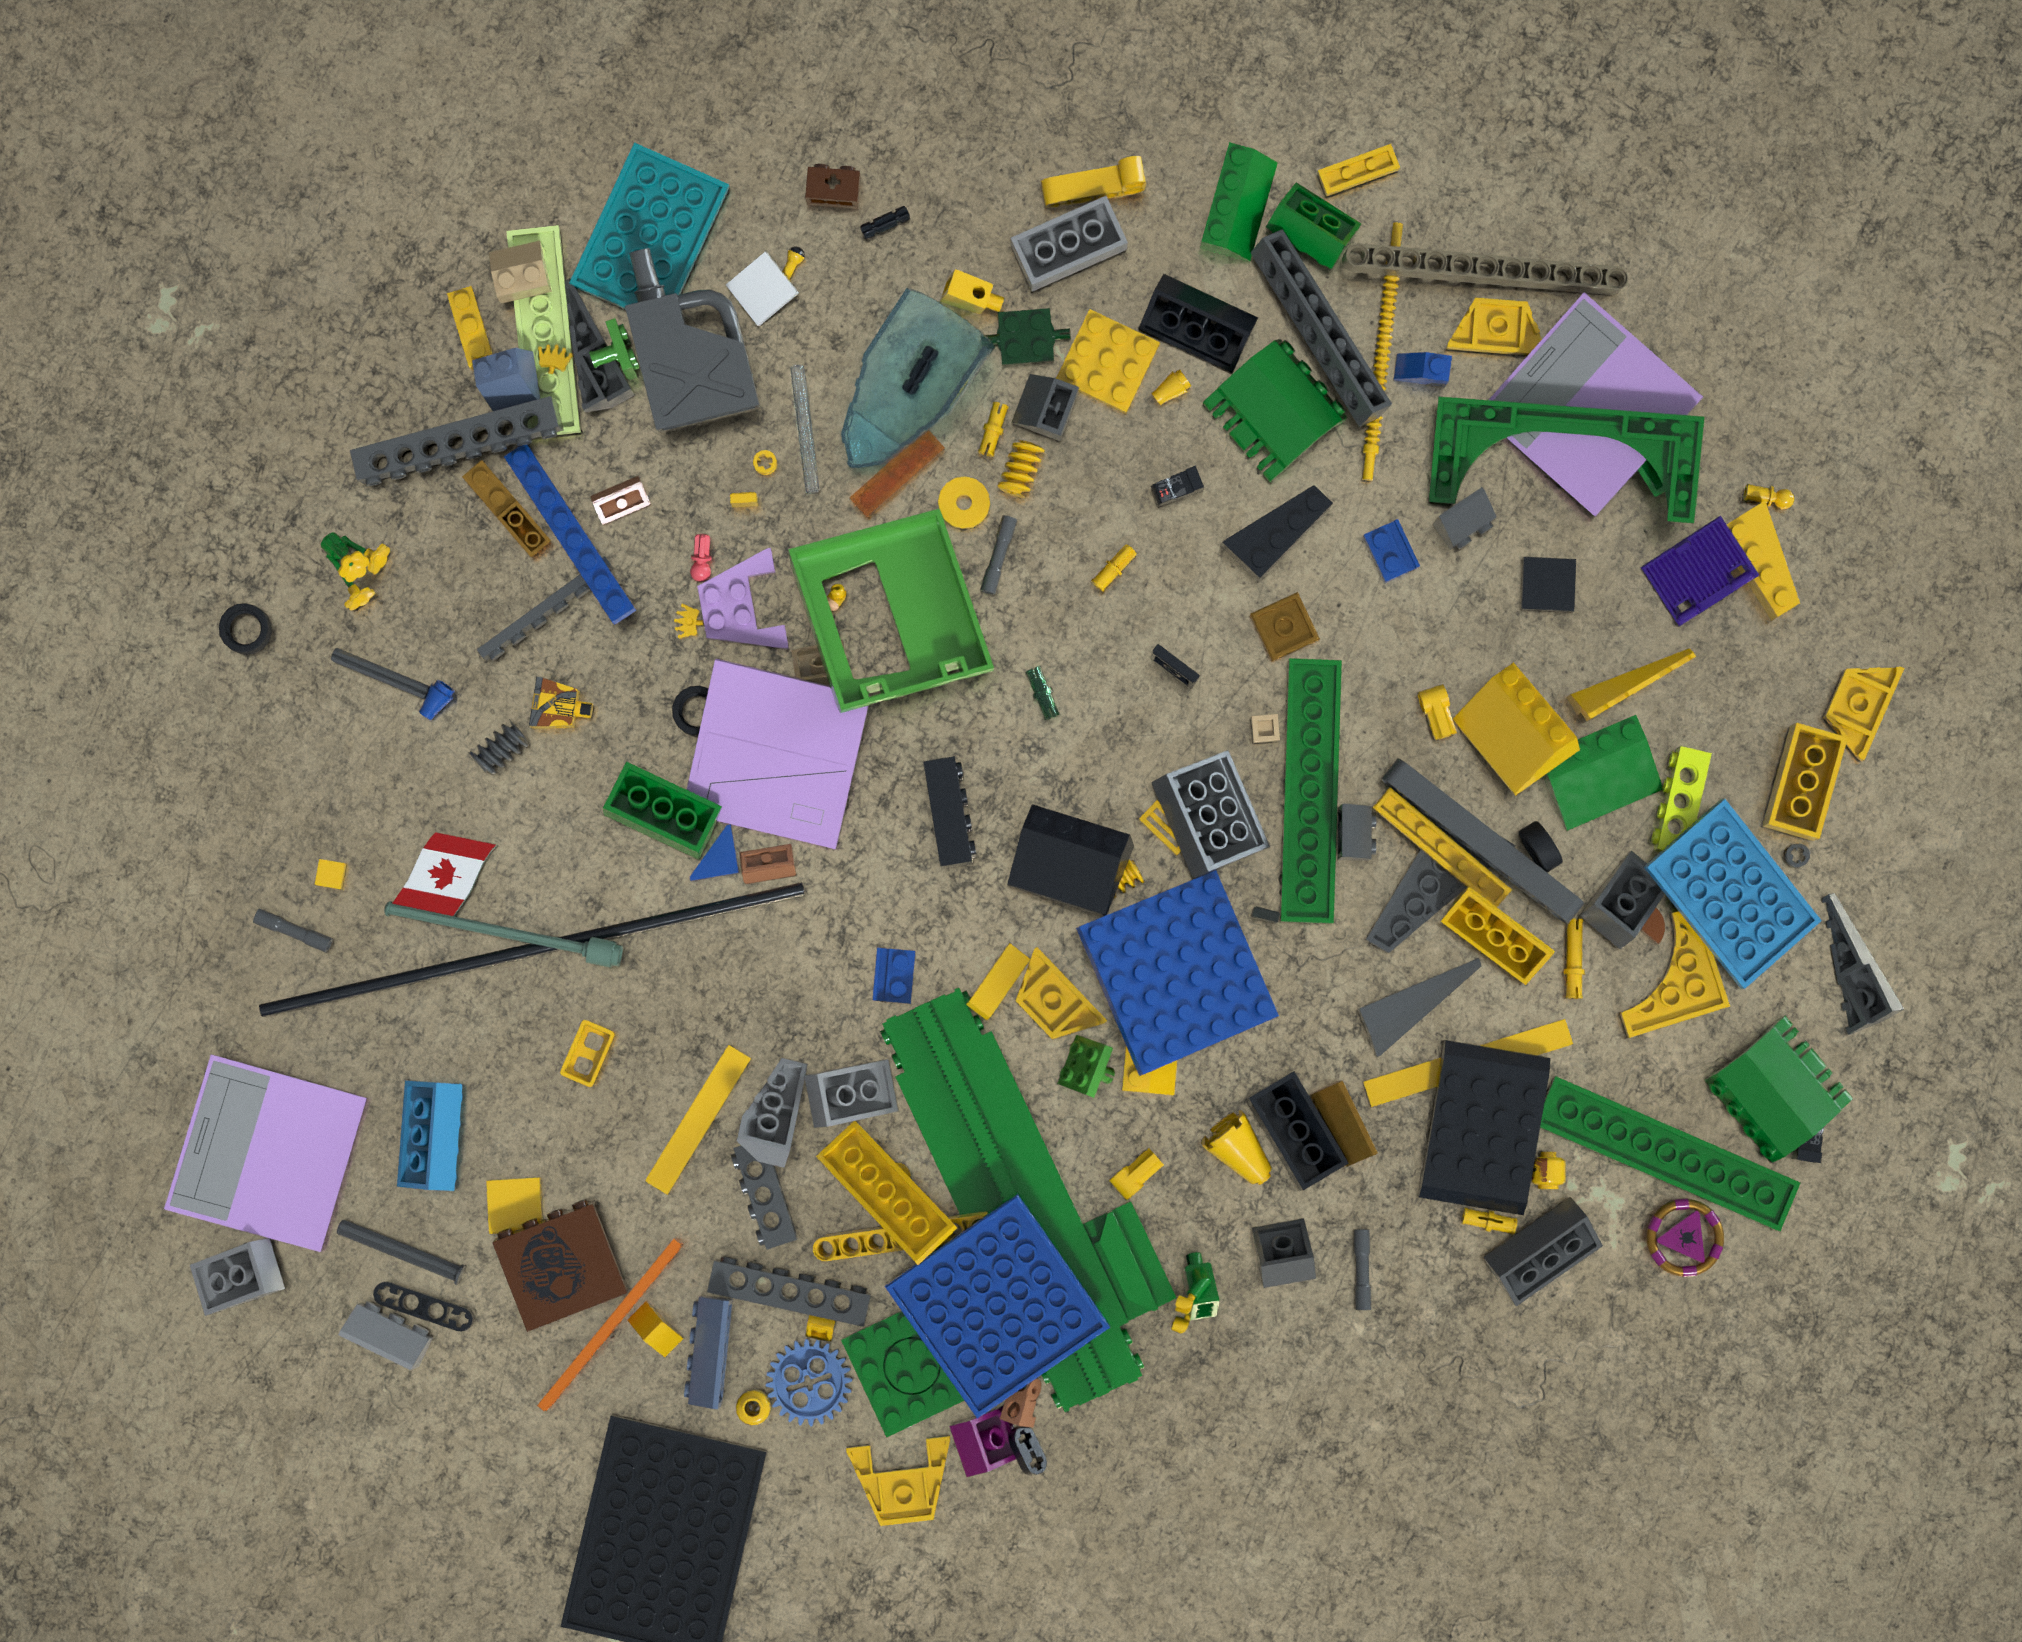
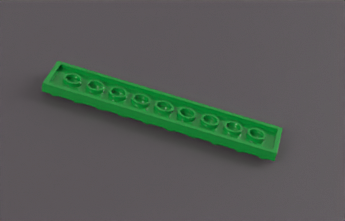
M1288 659L1280 922L1334 924L1342 660Z
M1554 1076L1546 1094L1540 1128L1781 1232L1801 1182L1557 1076Z

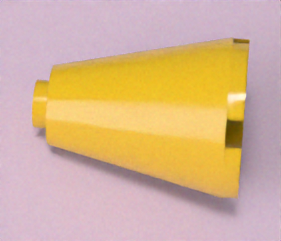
M1239 1110L1238 1116L1233 1112L1216 1123L1210 1129L1213 1134L1209 1139L1206 1136L1203 1137L1201 1145L1250 1184L1258 1183L1261 1185L1270 1178L1271 1174L1269 1172L1272 1167L1247 1116L1242 1110Z

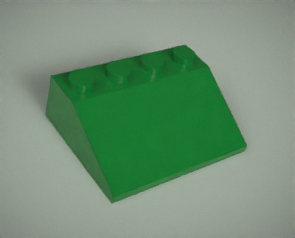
M1637 715L1578 739L1580 750L1543 776L1566 831L1663 789L1647 738Z

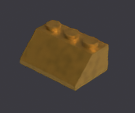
M1336 1081L1310 1094L1312 1102L1349 1163L1345 1167L1378 1154L1343 1081Z

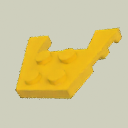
M950 1435L926 1438L929 1466L874 1473L870 1445L846 1447V1453L852 1462L880 1526L934 1520Z

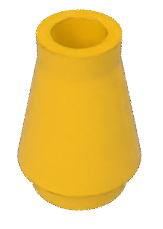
M1179 369L1175 373L1172 371L1158 388L1152 392V395L1161 406L1163 403L1187 393V389L1192 385Z

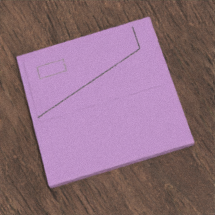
M715 659L687 790L722 806L717 819L719 822L836 849L868 706L840 713L829 685Z

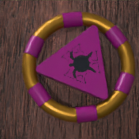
M1688 1198L1677 1199L1660 1207L1652 1216L1647 1227V1247L1653 1260L1664 1271L1681 1277L1697 1276L1709 1270L1719 1259L1724 1245V1231L1720 1219L1710 1207L1697 1200ZM1674 1210H1695L1656 1239V1233L1662 1219ZM1700 1213L1704 1215L1714 1231V1244L1706 1259L1704 1256ZM1657 1243L1701 1263L1691 1266H1676L1667 1261L1658 1249Z

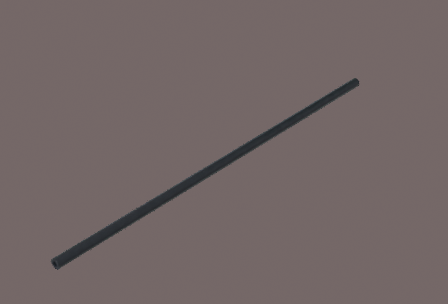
M801 882L557 938L581 943L589 942L591 937L608 940L805 895ZM531 943L263 1003L259 1004L261 1016L266 1017L555 952L560 949Z

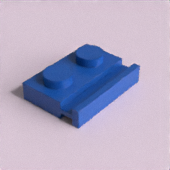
M1398 519L1363 535L1384 583L1420 567Z
M877 948L873 1001L911 1004L916 951Z

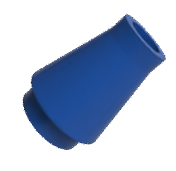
M436 680L434 684L431 683L419 713L432 720L453 699L452 695L455 691L440 680Z

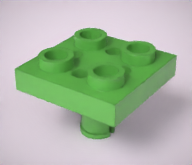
M615 318L605 321L612 342L610 346L589 352L594 368L617 360V362H620L628 381L637 378L635 370L640 367L632 348H627V345H630L631 342L624 325H618Z
M1076 1035L1074 1042L1070 1046V1052L1065 1065L1061 1069L1057 1084L1094 1098L1100 1081L1109 1084L1113 1080V1078L1105 1076V1073L1115 1076L1114 1069L1107 1067L1113 1048Z

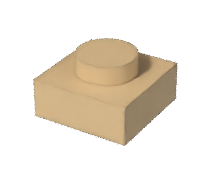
M1278 714L1251 716L1253 743L1280 741Z

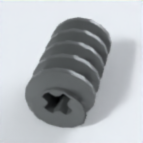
M511 720V727L505 724L501 725L503 734L497 731L493 732L495 741L487 737L485 738L486 748L479 744L477 745L478 755L472 751L469 752L471 757L485 772L488 771L495 775L497 773L495 764L503 768L505 765L502 758L509 761L513 759L510 751L517 754L521 753L518 744L524 747L529 746L527 738Z

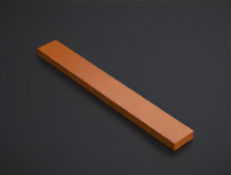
M674 1238L539 1402L537 1405L543 1411L549 1410L683 1247V1243L679 1239Z

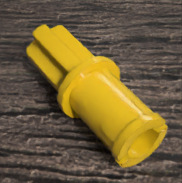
M1127 544L1124 545L1110 561L1107 560L1105 562L1107 565L1091 582L1104 592L1118 575H1122L1121 571L1136 556L1135 550Z

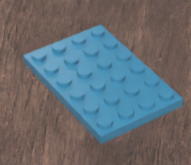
M1726 799L1719 800L1644 866L1740 989L1747 988L1822 921Z

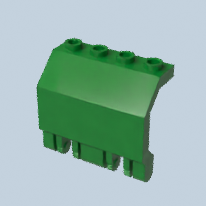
M1281 339L1274 340L1252 356L1203 401L1204 406L1211 412L1226 400L1212 413L1215 418L1221 417L1230 407L1234 409L1237 414L1223 426L1226 431H1229L1240 420H1243L1229 433L1243 451L1247 450L1258 439L1260 440L1246 453L1249 458L1257 455L1264 446L1271 454L1259 462L1257 468L1260 471L1265 469L1275 459L1277 460L1263 472V475L1269 482H1272L1319 438L1335 426L1342 424L1348 418L1344 414L1346 412L1344 406L1338 400L1333 401L1327 394L1329 390L1321 380L1316 381L1310 374L1312 370L1309 365L1303 360L1299 361L1293 354L1295 350L1288 341H1282Z
M1786 1015L1769 1027L1764 1035L1739 1057L1705 1079L1711 1092L1719 1097L1726 1106L1728 1113L1736 1118L1743 1127L1745 1134L1754 1140L1760 1148L1762 1155L1769 1159L1771 1163L1786 1157L1814 1137L1853 1099L1846 1089L1838 1093L1843 1088L1840 1082L1833 1084L1829 1090L1823 1087L1822 1083L1830 1078L1832 1072L1828 1068L1819 1074L1827 1065L1812 1047L1799 1056L1809 1047V1043L1806 1040L1800 1042L1794 1049L1789 1045L1788 1041L1793 1039L1799 1031L1796 1027H1793L1782 1036L1793 1025Z

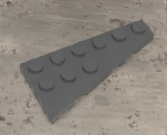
M1435 824L1487 869L1491 867L1439 825ZM1506 840V841H1507L1508 843H1510L1512 846H1514V847L1516 846V845H1514L1513 843H1511V842H1509L1508 840ZM1420 849L1365 940L1386 953H1390L1467 887Z

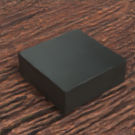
M1257 906L1252 909L1251 918L1274 924L1278 923L1280 916L1277 911Z

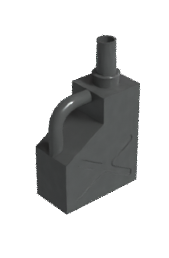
M650 248L629 253L638 289L634 292L638 303L626 305L625 309L656 430L661 432L761 407L738 316L732 302L722 293L711 289L696 290L677 295V293L665 295V286L659 285ZM702 305L716 308L721 315L726 337L686 325L683 310Z

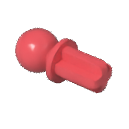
M696 534L694 537V554L691 555V559L696 562L691 566L690 574L697 582H704L711 575V568L706 563V561L712 560V556L709 555L710 536L707 534Z

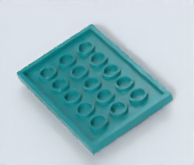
M634 142L569 284L625 309L626 305L638 303L634 294L638 289L629 253L650 248L659 285L665 286V295L674 293L680 295L730 185Z

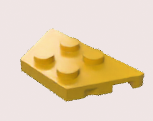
M1475 297L1449 340L1446 349L1528 356L1542 338L1539 334L1538 325L1532 317V311L1528 302Z
M1903 667L1845 669L1823 718L1838 735L1848 737L1846 745L1860 761H1864L1904 671Z
M1036 947L1016 998V1002L1051 1039L1104 1024L1107 1021L1106 1018Z

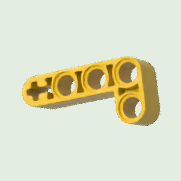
M1130 156L1119 160L1116 166L1045 178L1041 180L1045 207L1057 208L1095 201L1104 196L1114 198L1140 193L1145 190L1146 180L1141 156Z

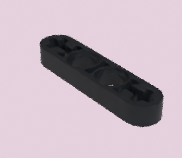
M393 1282L379 1283L373 1292L374 1300L382 1306L455 1331L462 1332L468 1330L474 1323V1314L467 1307ZM388 1286L390 1287L389 1292L398 1295L399 1290H402L403 1293L399 1298L398 1306L394 1304L397 1301L395 1298L389 1297L386 1301L382 1300L383 1295L380 1294V1289L384 1290ZM409 1294L415 1295L419 1301L417 1308L414 1310H409L404 1304V1299ZM433 1303L441 1304L444 1309V1313L440 1318H434L429 1313V1308ZM449 1307L453 1308L451 1314L461 1315L462 1312L466 1313L465 1318L469 1319L468 1323L458 1326V1320L449 1318V1323L445 1322L449 1315Z

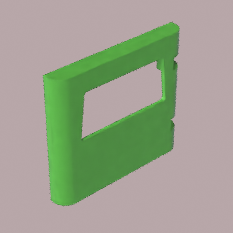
M940 508L788 549L791 568L835 703L840 713L994 671V666ZM873 562L876 565L910 670L854 679L822 581ZM956 669H959V671H960V672H957V673H954V674H950V675H948V673H947V672H949V671L956 670ZM877 691L881 692V694L874 695L871 697L868 696L869 693Z

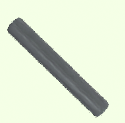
M335 648L331 655V660L337 664L422 699H425L430 688L426 684L339 648Z

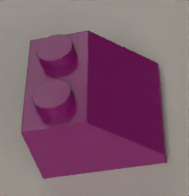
M1003 1406L988 1411L978 1419L976 1416H972L949 1426L966 1477L989 1472L1016 1460L1008 1441V1435L1014 1426L1012 1423L1000 1419Z

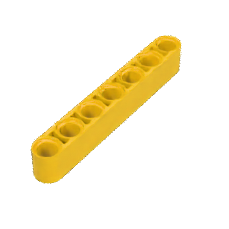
M978 1212L950 1216L948 1218L953 1223H957L961 1227L962 1232L989 1213ZM881 1226L827 1234L815 1241L813 1245V1253L821 1261L903 1250ZM952 1233L940 1245H944L957 1235ZM875 1234L883 1237V1247L875 1244ZM849 1237L856 1239L858 1242L857 1250L849 1247ZM824 1241L832 1245L833 1251L831 1254L824 1251Z

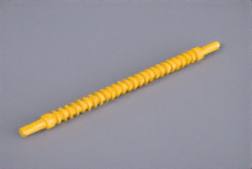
M1393 223L1390 246L1401 247L1402 223ZM1390 275L1384 276L1386 283H1383L1385 290L1382 291L1384 297L1381 298L1384 304L1380 306L1383 312L1379 313L1382 319L1378 321L1381 326L1377 328L1380 334L1376 336L1379 338V341L1376 342L1378 346L1375 349L1377 356L1374 357V360L1377 362L1373 364V367L1376 368L1373 374L1384 391L1386 390L1384 384L1387 383L1385 376H1388L1385 370L1389 368L1386 362L1390 361L1387 354L1391 353L1388 347L1392 345L1389 340L1393 338L1390 335L1393 332L1391 325H1394L1392 318L1395 317L1392 311L1396 310L1393 304L1397 302L1394 296L1398 295L1395 289L1399 287L1396 281L1400 279L1398 276ZM1382 416L1366 424L1369 428L1365 430L1368 436L1364 438L1367 443L1363 445L1365 460L1362 480L1365 481L1373 480L1375 455L1379 454L1377 442H1380L1378 435L1381 434V431L1378 428L1382 427V424L1379 423L1383 419Z

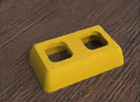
M583 1020L560 1074L587 1087H592L615 1036L614 1032L590 1021ZM590 1032L604 1038L602 1046L598 1051L588 1048L584 1044ZM580 1056L593 1062L592 1069L588 1075L574 1070V1065Z

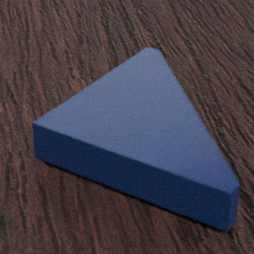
M731 824L726 825L691 874L690 881L739 873Z

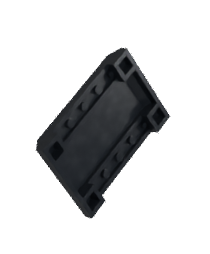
M1444 1040L1440 1062L1441 1070L1418 1197L1524 1215L1528 1202L1550 1073V1058Z

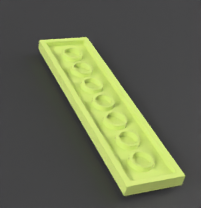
M556 225L506 231L508 248L541 241L552 290L549 293L514 300L518 348L533 351L540 399L552 396L557 400L564 431L557 432V435L581 433L573 357L564 372L554 369V373L549 374V367L541 368L539 365L538 347H542L544 354L547 348L546 345L549 344L552 353L557 344L559 346V354L563 348H566L565 358L569 356V353L573 354L567 311L560 227ZM534 416L528 420L527 426L529 429L537 426L538 417Z

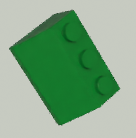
M1296 182L1278 204L1266 228L1272 231V233L1283 229L1291 244L1297 250L1307 253L1316 259L1319 264L1332 269L1362 224Z

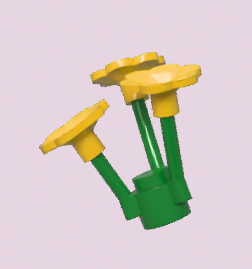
M335 532L329 533L323 538L321 548L327 553L326 558L332 562L338 574L348 586V592L351 596L344 603V606L352 611L359 606L367 604L375 594L369 587L360 590L352 582L356 578H361L365 575L366 567L374 575L377 574L380 568L385 566L390 548L385 544H381L375 551L370 548L365 549L352 542L347 536L340 537ZM348 546L357 550L351 555H347Z

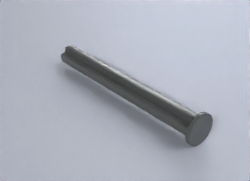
M342 1220L338 1225V1235L453 1280L455 1285H458L465 1270V1265L463 1264L458 1266L346 1220Z

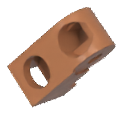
M1036 1378L1005 1400L1000 1419L1018 1426L1034 1427L1036 1417L1033 1416L1036 1399L1041 1391V1381Z

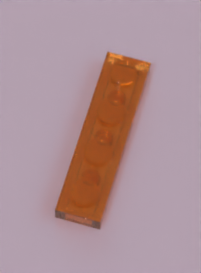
M926 429L849 498L850 501L866 518H869L945 450V447Z

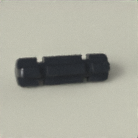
M901 206L895 209L896 212L894 213L890 211L873 219L872 223L862 224L860 230L864 238H871L875 236L876 232H884L897 226L898 222L903 223L909 220L910 214L907 208Z
M931 346L924 348L921 353L923 355L922 358L917 360L908 375L910 378L906 379L902 386L905 392L911 395L917 392L920 387L918 384L922 383L932 366L931 362L935 361L939 354L936 349Z

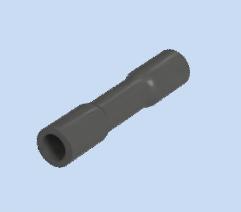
M1002 515L990 563L985 571L980 591L991 595L996 593L1001 576V568L1017 523L1016 518Z
M260 908L253 919V923L295 938L325 953L329 951L333 941L331 937L295 925Z
M1354 1229V1254L1356 1256L1355 1310H1371V1285L1369 1282L1370 1229Z

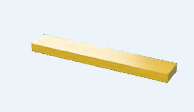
M1389 787L1372 807L1464 886L1471 887L1494 906L1498 907L1512 889L1392 788Z
M730 1045L727 1046L645 1182L667 1195L670 1193L752 1058Z

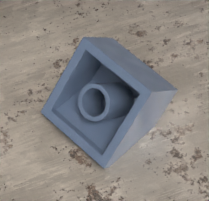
M512 348L472 360L476 387L492 411L540 399L533 351Z

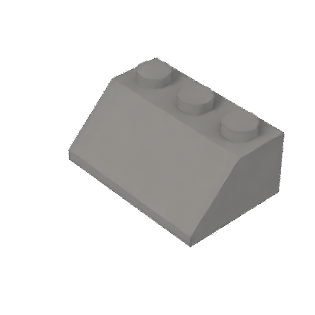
M366 1301L365 1304H357L338 1335L409 1370L419 1367L433 1337L427 1335L429 1330L417 1324L411 1327L405 1324V1319L397 1314L390 1313L388 1316L380 1312L381 1307L372 1302Z

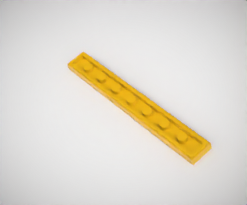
M1562 1019L1479 1046L1540 1055L1572 1045L1573 1041L1566 1020ZM1441 1058L1364 1081L1363 1085L1370 1107L1438 1087Z

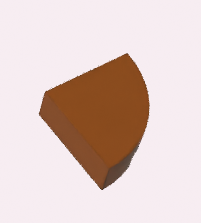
M1655 908L1641 931L1656 944H1659L1664 936L1665 922L1660 911Z

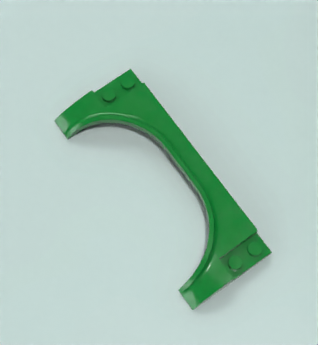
M1438 397L1429 502L1456 504L1461 484L1471 466L1487 449L1503 439L1527 432L1590 435L1620 441L1639 452L1652 465L1662 482L1667 498V521L1694 523L1705 417Z

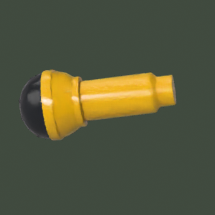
M793 246L788 250L787 263L782 271L789 280L796 266L805 259V252L797 246Z

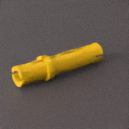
M1573 918L1567 924L1566 969H1564V975H1566V999H1583L1582 975H1585V969H1582L1583 919L1576 920V918Z

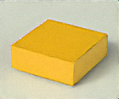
M755 492L731 493L730 503L732 507L758 506V496Z
M319 859L314 885L342 890L347 864Z
M809 1315L805 1336L831 1342L835 1320Z

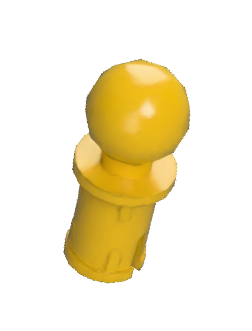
M1747 483L1743 494V500L1745 501L1749 500L1759 503L1766 501L1767 507H1770L1771 503L1774 502L1777 508L1780 509L1790 508L1795 500L1794 494L1790 490L1781 489L1774 492V486L1765 488Z

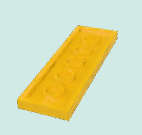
M853 1121L816 1156L917 1265L957 1229L955 1224L856 1121Z

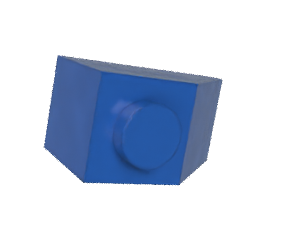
M1429 352L1399 353L1396 357L1393 380L1446 387L1449 382L1452 356Z

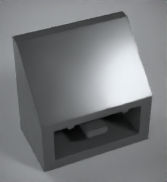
M1030 374L1011 423L1061 441L1077 399L1079 387L1056 378Z

